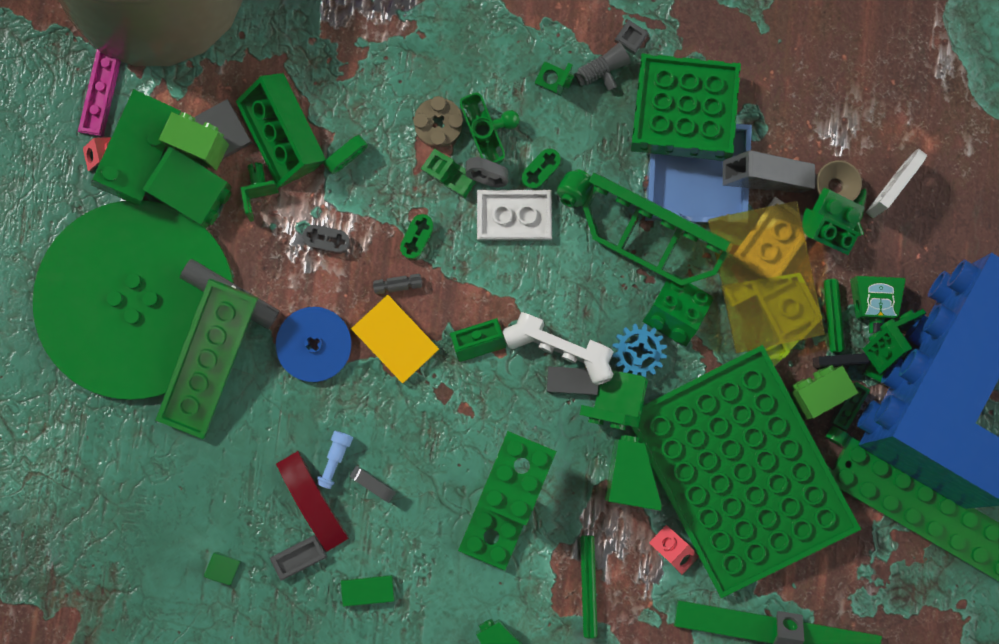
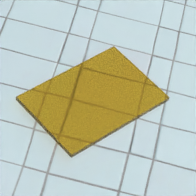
M797 201L708 219L711 232L734 243L719 271L736 353L750 351L761 345L769 347L825 335ZM715 252L716 261H718L721 253Z

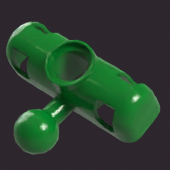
M476 92L461 98L460 108L481 158H483L482 154H485L487 160L497 164L502 163L505 159V151L496 130L503 127L508 130L516 128L520 122L519 115L513 110H507L501 115V118L492 120L481 94ZM481 101L484 106L483 112H481L478 107V104ZM464 109L467 110L469 117L466 116ZM484 126L489 129V132L481 136L476 133V129ZM499 146L503 153L501 157L498 156L496 151Z

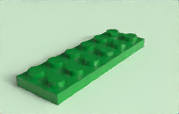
M208 280L155 421L201 439L206 437L259 299L258 297L216 280Z

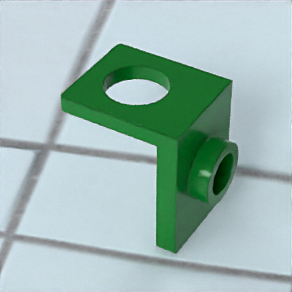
M544 62L535 80V84L561 96L564 88L569 89L574 79V75L571 74L573 64L568 63L565 70L548 62ZM547 71H553L557 74L558 79L555 83L548 84L544 81L543 75Z

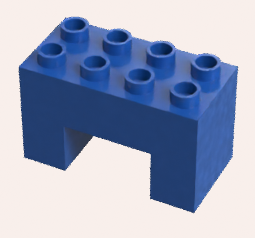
M990 253L973 263L964 259L957 265L952 274L943 271L936 278L928 292V297L936 301L929 316L924 315L905 334L907 341L913 344L912 349L908 352L905 360L900 359L888 371L884 372L881 383L889 387L881 404L874 400L871 401L864 409L857 423V427L865 431L858 446L965 509L999 506V437L976 424L999 380V257Z

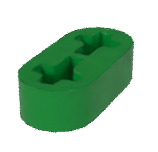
M357 135L329 156L324 162V166L331 174H336L363 153L368 144L361 135Z
M550 148L543 150L522 173V185L528 190H538L559 168L560 154ZM546 156L550 158L551 156H554L555 165L548 164L543 169L542 166L545 163L544 157ZM537 171H540L541 173L537 177L538 183L532 182L529 184V177L527 175L533 176Z
M419 214L415 216L401 242L400 251L403 257L408 260H416L422 255L433 233V221L428 215ZM427 221L426 224L429 229H423L420 236H418L419 228L416 225L417 222ZM414 239H417L415 246L418 251L407 254L408 250L405 246L411 245Z

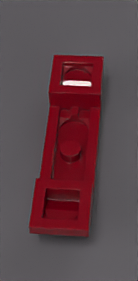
M297 451L276 463L294 501L326 552L348 540L347 533L326 502L300 452Z

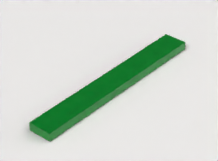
M677 600L673 624L675 627L772 644L777 636V618L774 616ZM785 619L783 621V625L787 629H797V625L793 620ZM803 622V644H881V635Z

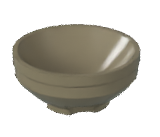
M839 160L829 162L817 174L815 188L819 196L823 188L829 189L828 183L833 179L838 180L842 185L841 191L837 193L854 201L861 192V175L848 162Z

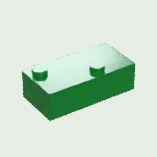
M133 89L92 179L91 186L139 206L145 194L143 188L157 167L166 147L159 140L171 112L180 115L181 111Z

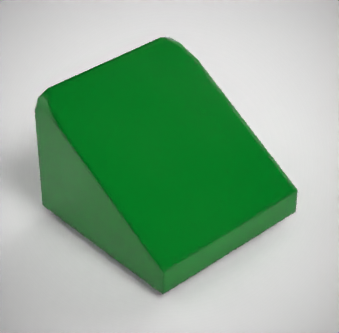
M214 552L204 577L231 585L241 561L220 552Z

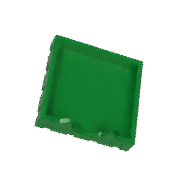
M642 53L631 151L724 161L733 157L741 63H725L713 60L702 61L694 58H675L674 56L664 55L653 56Z

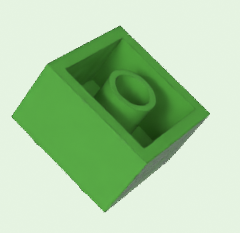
M171 112L159 140L167 148L171 146L193 161L217 171L229 146L228 142L223 138L224 134L218 131L219 128L210 123L204 122V125L197 123L196 119L189 114L181 112L178 115Z
M833 365L814 372L813 379L809 377L791 386L793 390L789 392L803 420L813 419L858 394L844 367L834 368Z

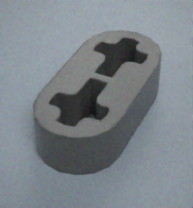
M473 157L466 161V176L468 178L497 188L508 184V169L480 157Z
M319 225L307 226L303 231L302 238L310 248L342 254L350 247L349 236L344 231ZM317 231L319 236L325 238L324 240L316 239L315 243H312L308 235ZM338 236H342L345 244L340 245L339 248H336L333 242H329V238L336 240Z
M357 465L350 474L353 480L388 503L396 494L395 490Z

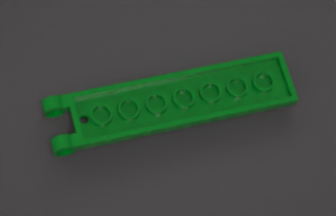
M834 426L830 427L825 438L843 448L833 468L831 469L828 466L841 491L999 582V522L975 508L965 509L858 446L860 442L843 430ZM847 461L851 462L850 468H846L845 463Z

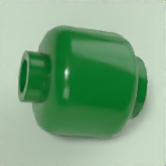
M579 169L567 172L557 187V193L561 198L560 201L570 208L584 205L593 186L589 182L591 176Z

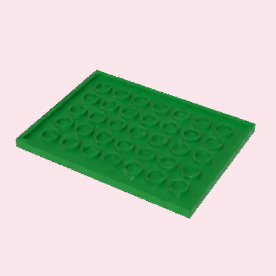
M763 345L643 405L638 428H632L639 438V442L645 444L649 461L720 598L728 596L861 530Z

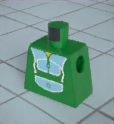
M856 276L850 279L855 316L857 319L869 320V334L882 331L880 327L885 323V320L889 321L898 318L905 278Z

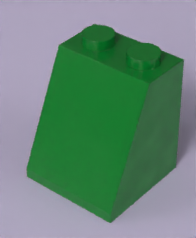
M169 146L143 190L157 201L207 229L209 225L216 221L219 214L217 211L221 204H225L229 200L232 186L224 179Z
M627 435L621 436V439L614 440L605 500L661 511L662 505L645 444L638 443V437Z

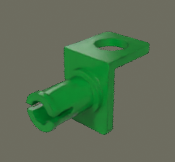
M257 162L255 163L256 169L252 163L247 166L251 185L241 187L245 214L250 222L254 221L250 199L279 193L275 181H265L264 166L262 163Z

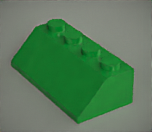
M284 73L260 76L236 100L241 114L278 188L313 172L326 161Z

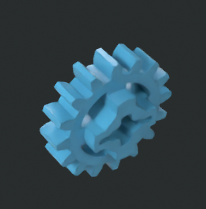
M633 324L632 331L625 327L623 329L625 336L619 334L616 336L619 344H612V348L617 349L612 358L619 359L615 366H623V372L625 373L628 371L635 375L640 373V376L646 377L647 371L651 375L656 374L654 367L662 368L663 365L659 360L667 358V355L661 353V350L667 348V345H660L659 341L663 339V336L656 337L654 335L656 332L655 328L650 332L647 331V324H644L641 329H638L637 324ZM637 335L634 343H625L629 337ZM648 338L653 342L655 349L651 348L648 344ZM640 345L642 346L641 350L647 354H642L638 358L637 353L631 349H636ZM623 354H627L629 356V358L631 359V365H629L626 362ZM645 359L653 360L649 366L641 368L642 362Z

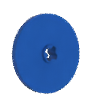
M306 307L295 311L285 319L277 333L276 353L281 365L289 374L302 381L321 382L334 377L344 368L351 354L352 340L347 325L337 314L322 307ZM311 338L315 341L318 339L320 340V342L317 344L319 347L318 350H314L313 348L308 349V346L310 345L309 340Z

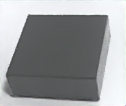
M628 19L614 42H620L627 51L635 55L649 33Z

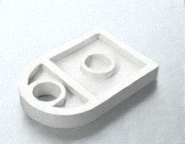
M920 149L914 151L897 170L865 213L874 218L888 209L922 165L927 154Z

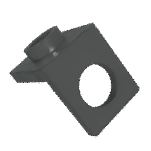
M777 611V636L773 644H803V615ZM785 619L793 620L797 625V629H787L783 625V621Z

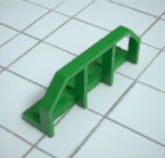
M593 172L589 180L593 184L592 190L586 203L582 205L593 240L681 286L715 276L719 273L734 244L733 242ZM597 192L605 196L610 192L617 196L615 201L629 207L630 204L637 206L618 245L599 236L590 207ZM641 214L652 219L653 215L661 218L660 224L671 230H675L677 227L658 266L624 249ZM683 230L685 231L683 236L695 242L700 238L708 243L706 248L718 254L721 253L712 271L681 279L663 270Z

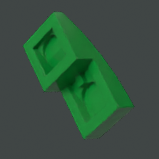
M436 149L432 151L421 167V170L464 199L477 182L466 176L465 168Z

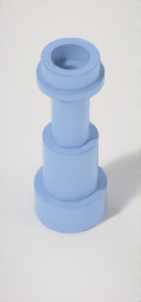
M334 430L331 438L333 442L327 455L329 460L322 477L318 476L317 484L331 489L332 485H334L335 482L332 481L338 462L341 463L346 448L350 447L353 440L352 436Z

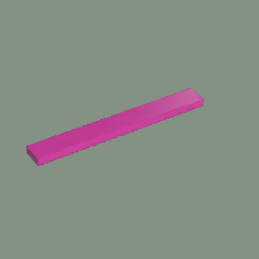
M98 49L94 59L78 132L104 137L121 61L115 57L112 58L102 54Z

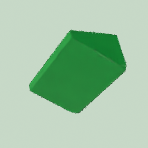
M498 318L450 333L459 362L506 348Z

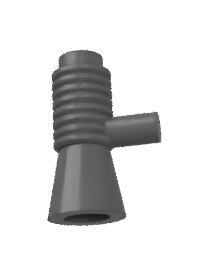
M619 42L603 56H599L578 68L574 76L580 86H588L602 78L609 91L617 87L610 71L630 65L631 61L625 48Z

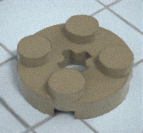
M436 96L423 102L415 112L413 122L416 134L427 146L447 147L456 142L460 137L463 118L460 109L454 102ZM442 117L444 119V127L437 126L434 128L432 126L434 124L433 119Z

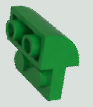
M823 188L813 210L806 208L802 221L804 233L809 238L849 255L860 234L854 228L865 207L827 188Z

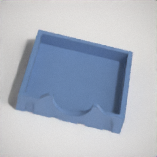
M736 124L733 157L746 151H751L752 125ZM648 153L650 157L647 172V199L695 224L709 223L710 225L726 226L730 224L744 227L748 223L749 188L723 186V161ZM653 215L652 219L645 216L646 221H662L661 218Z

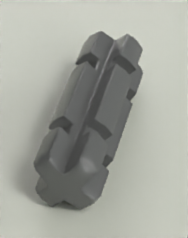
M412 274L410 277L387 278V281L383 279L373 281L375 294H383L385 291L390 293L409 290V287H412V289L422 287V277L420 274Z

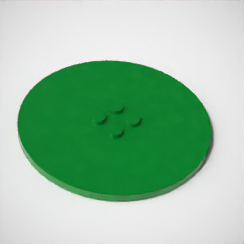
M142 200L139 206L128 201L114 202L97 207L74 220L55 238L48 248L39 266L33 289L35 327L43 348L52 362L73 382L102 396L139 400L165 395L204 293L180 279L184 267L190 259H193L234 283L229 262L217 240L203 226L167 205L153 201Z

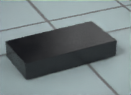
M865 353L820 356L813 358V367L864 365L869 363L870 360Z

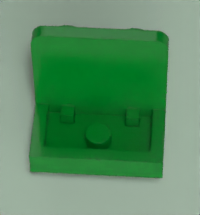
M667 279L642 322L686 347L698 331L713 301V297L691 283L681 286Z
M612 370L614 374L612 379L600 384L598 387L595 406L581 405L579 415L589 417L588 422L603 425L604 420L609 421L612 428L625 430L626 425L638 428L648 379L644 376Z

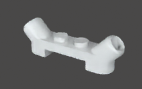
M521 312L517 323L505 328L503 331L510 349H516L535 342L540 344L538 348L552 354L553 351L563 354L562 358L569 362L576 363L578 360L584 363L593 384L600 385L606 383L614 375L609 365V361L614 353L612 349L592 340L589 341L585 349L542 331L544 321L530 314Z

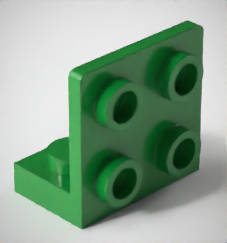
M924 309L915 313L913 310H910L899 318L900 320L896 322L894 319L887 321L880 327L882 331H878L868 338L870 342L863 348V351L879 374L888 371L912 349L903 334L926 314Z

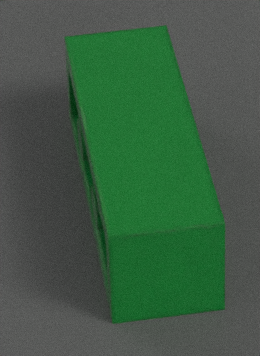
M858 382L853 383L858 394L840 403L829 422L843 431H847L870 392L868 388Z

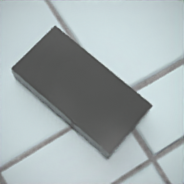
M548 366L547 392L597 395L598 385L592 383L587 369Z
M313 535L270 557V560L280 581L328 556L316 535Z

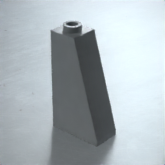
M746 151L723 161V186L803 193L815 189L817 176L815 164L756 151Z

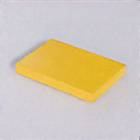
M389 295L384 297L351 328L402 384L440 350Z

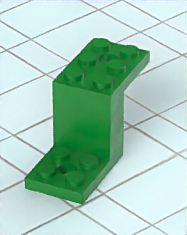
M507 431L458 549L459 552L504 571L506 570L522 528L528 523L557 451ZM519 458L527 459L530 464L529 470L524 474H520L514 469V463ZM489 529H494L499 534V539L494 544H489L484 540V533Z

